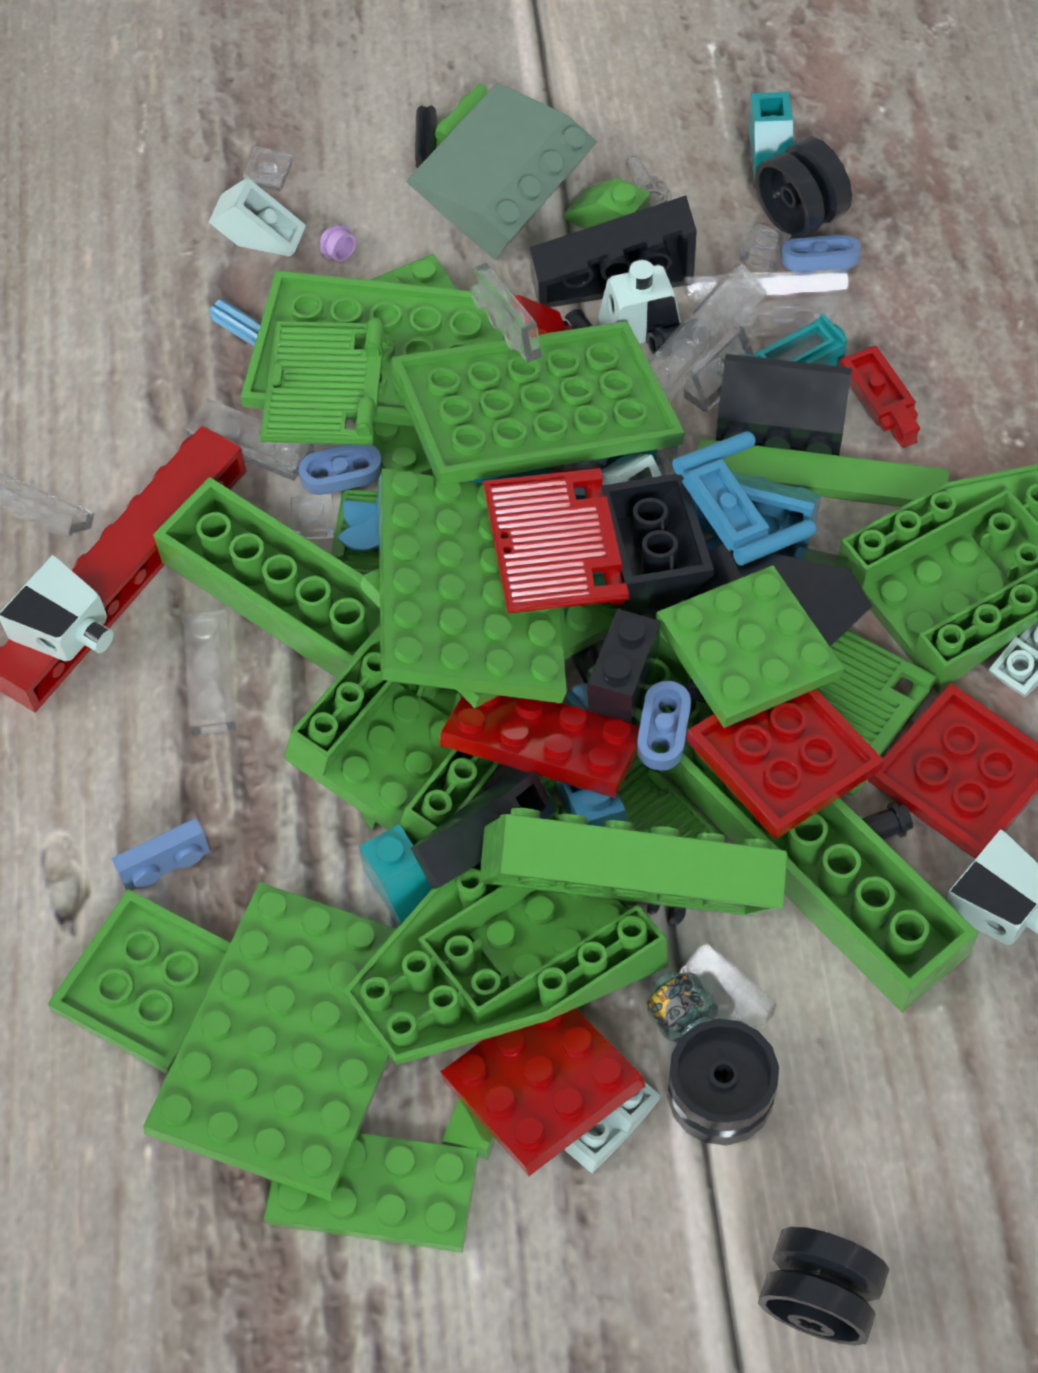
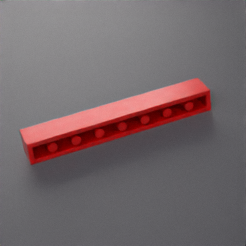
M201 425L191 437L186 438L182 442L174 457L156 471L147 487L129 501L126 510L121 516L103 530L100 539L95 545L76 560L71 571L100 596L107 614L104 626L110 628L165 566L161 561L153 534L209 477L231 490L247 472L240 446ZM9 639L4 646L0 647V692L36 713L91 649L84 645L72 660L63 661Z

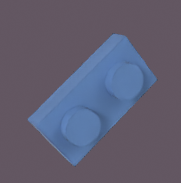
M194 818L111 859L127 891V889L133 890L135 888L149 887L166 873L177 868H187L196 864L202 856L210 853V849L197 818Z

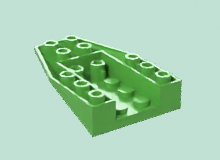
M1038 464L947 482L841 539L838 555L848 557L850 569L872 605L870 608L871 612L915 665L937 676L932 687L938 694L1038 621Z
M380 635L370 640L292 729L284 756L286 761L387 830L400 824L413 846L480 795L502 765L440 746L441 730L462 695L455 689L381 680Z
M556 811L547 819L558 821V812ZM481 863L443 886L432 889L343 991L346 998L394 1063L400 1065L548 1021L668 967L667 939L638 904L627 911L618 900L479 883Z

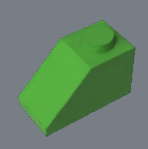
M614 178L584 189L564 213V220L586 229L649 208L650 192L620 178Z

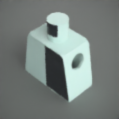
M638 260L631 264L628 273L609 278L598 316L599 325L628 321L639 344L648 342L647 335L653 332L654 327L662 326L667 328L681 324L675 294L664 267L659 265L653 266L648 261Z
M53 555L0 612L1 624L10 640L63 661L72 660L84 645L97 653H102L110 646L113 640V631L103 625L107 614L100 596Z
M1000 829L948 891L946 901L976 930L1005 945L1014 944L1026 928H1029L1038 935V863L1007 833Z

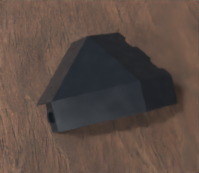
M718 535L705 541L714 569V576L685 598L686 601L773 565L829 646L835 643L872 607L850 569L848 557L790 545L741 566L734 559V551H728Z

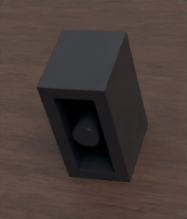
M620 609L616 610L588 682V711L632 723L659 651L661 621Z

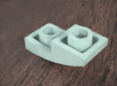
M1038 621L1026 629L1019 638L1015 637L988 671V673L1024 698L1038 686Z
M644 1082L645 1088L564 1149L589 1172L594 1173L615 1152L660 1100L661 1095L646 1082Z

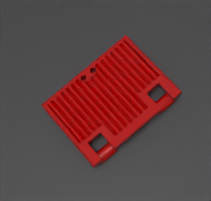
M600 468L483 481L507 614L611 602L612 605L617 606L623 604L624 600H629L627 584L622 582V562L607 496L603 497L602 493L603 478ZM584 486L586 499L576 500L574 487ZM603 572L605 585L595 587L592 573Z

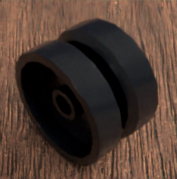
M810 136L800 139L788 146L785 152L774 154L762 161L756 168L755 186L765 213L777 229L792 239L807 237L817 231L823 223H830L844 215L851 207L852 190L845 167L834 150L823 140Z
M718 1018L697 1024L682 1035L671 1054L667 1098L673 1117L686 1133L704 1143L727 1146L748 1140L762 1129L773 1110L778 1087L779 1064L773 1047L758 1030L737 1020Z
M793 1226L782 1229L772 1258L780 1270L767 1273L758 1300L760 1307L776 1320L816 1338L854 1346L866 1344L876 1315L868 1302L879 1300L883 1293L890 1270L885 1261L863 1246L829 1232Z

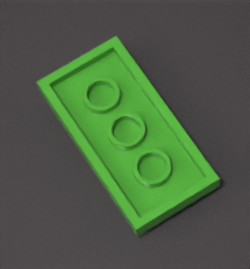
M359 1133L331 1201L272 1180L264 1220L268 1225L463 1253L479 1159L478 1151L470 1148Z

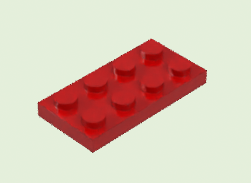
M501 695L474 708L462 696L441 730L440 746L526 772L536 771L537 775L615 798L637 754L640 726L562 703Z

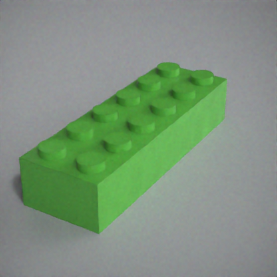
M211 477L153 534L163 564L336 678L370 640L380 635V609L359 588L363 577L361 573Z
M512 808L510 814L500 815V818L484 828L479 883L749 917L783 909L787 851L771 849V842L767 840L743 839L742 845L725 843V835L716 833H697V839L680 837L679 829L671 827H651V833L633 831V823L615 820L605 821L604 827L587 825V817L571 814L558 815V821L540 819V811L527 808Z

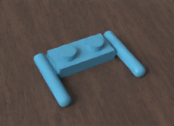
M749 431L677 457L672 462L676 474L683 476L682 483L728 551H734V559L741 566L812 537L817 531L814 521L807 519L769 535L767 532L769 526L723 461L724 458L752 448L755 445V437Z

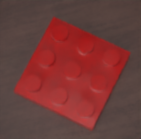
M951 683L884 756L883 759L885 761L881 771L868 779L869 783L898 804L904 803L909 812L976 859L1000 829L1005 832L1038 794V743Z
M817 689L723 728L716 715L713 714L690 728L686 735V741L775 840L880 772L885 761Z
M576 1008L548 1021L484 1039L440 1071L445 1084L470 1109L528 1176L539 1170L646 1087L643 1076Z

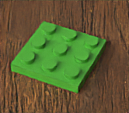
M773 565L658 611L655 620L661 621L660 631L723 728L838 680L842 677L845 669Z
M127 889L47 1005L53 1013L168 1075L230 942Z

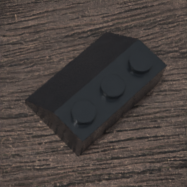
M726 354L717 418L716 441H722L749 431L755 437V446L839 456L852 368Z
M670 474L602 485L603 497L607 496L621 557L622 582L627 584L629 600H624L622 604L624 611L641 616L655 614L658 611L680 603L714 576V569L692 497L682 483L684 479L682 475Z

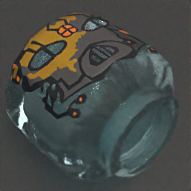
M674 970L669 971L658 977L652 984L654 991L647 1000V1011L663 1036L671 1042H678L681 1036L694 1026L714 1020L718 1014L716 1000L701 978L695 973L677 974Z

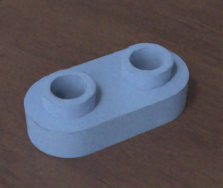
M847 235L795 238L786 241L782 245L781 262L792 273L800 275L817 270L847 271L859 263L861 243L858 239Z
M344 445L313 452L305 456L299 465V475L303 488L315 495H325L369 485L380 477L382 471L380 452L373 445ZM360 467H366L365 469L356 470Z
M673 681L656 683L647 691L638 734L637 752L642 763L654 770L671 769L683 757L690 717L691 697L687 689L679 683ZM668 706L672 707L675 711L663 713L660 709ZM657 746H663L668 751L666 753H656L653 749Z

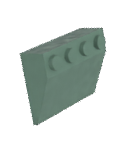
M497 82L406 182L495 260L577 168L597 141L568 115Z

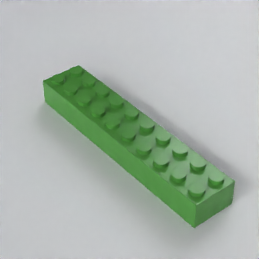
M661 631L659 651L631 723L633 725L640 726L645 696L654 684L662 681H673L685 687L691 678ZM594 666L588 670V682ZM691 698L687 731L714 714L707 702H699ZM668 706L660 709L663 713L675 711L672 707ZM685 741L681 761L671 769L661 770L734 844L742 845L743 839H762L771 842V849L787 851L784 895L902 1013L970 955L979 932L840 798L775 840L687 741ZM657 746L653 751L656 753H666L668 749L663 746Z

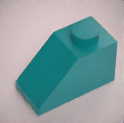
M400 824L359 846L363 869L399 926L432 890L410 849L413 847V844Z

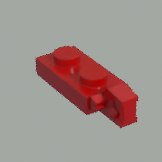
M872 346L839 359L838 367L852 368L850 386L877 426L880 425L884 432L891 430L893 437L902 448L918 443L917 436L920 426L915 421L918 416L915 409L916 401L879 348Z

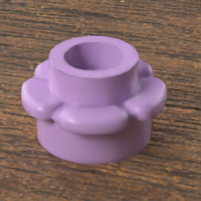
M335 225L326 229L320 240L321 253L325 254L324 256L328 260L334 259L337 262L347 260L356 247V238L351 234L350 228L346 225Z

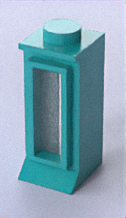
M822 313L819 315V319L754 354L743 353V356L838 366L839 359L845 357L847 338L841 327L836 324L834 325Z

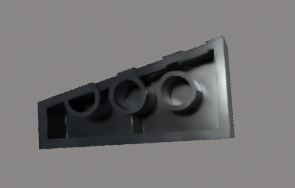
M685 195L530 247V273L537 302L551 308L603 299L607 280L612 276L628 273L631 264L638 260L648 261L653 266L659 265L664 267L672 288L692 285L694 283L697 230L687 196Z

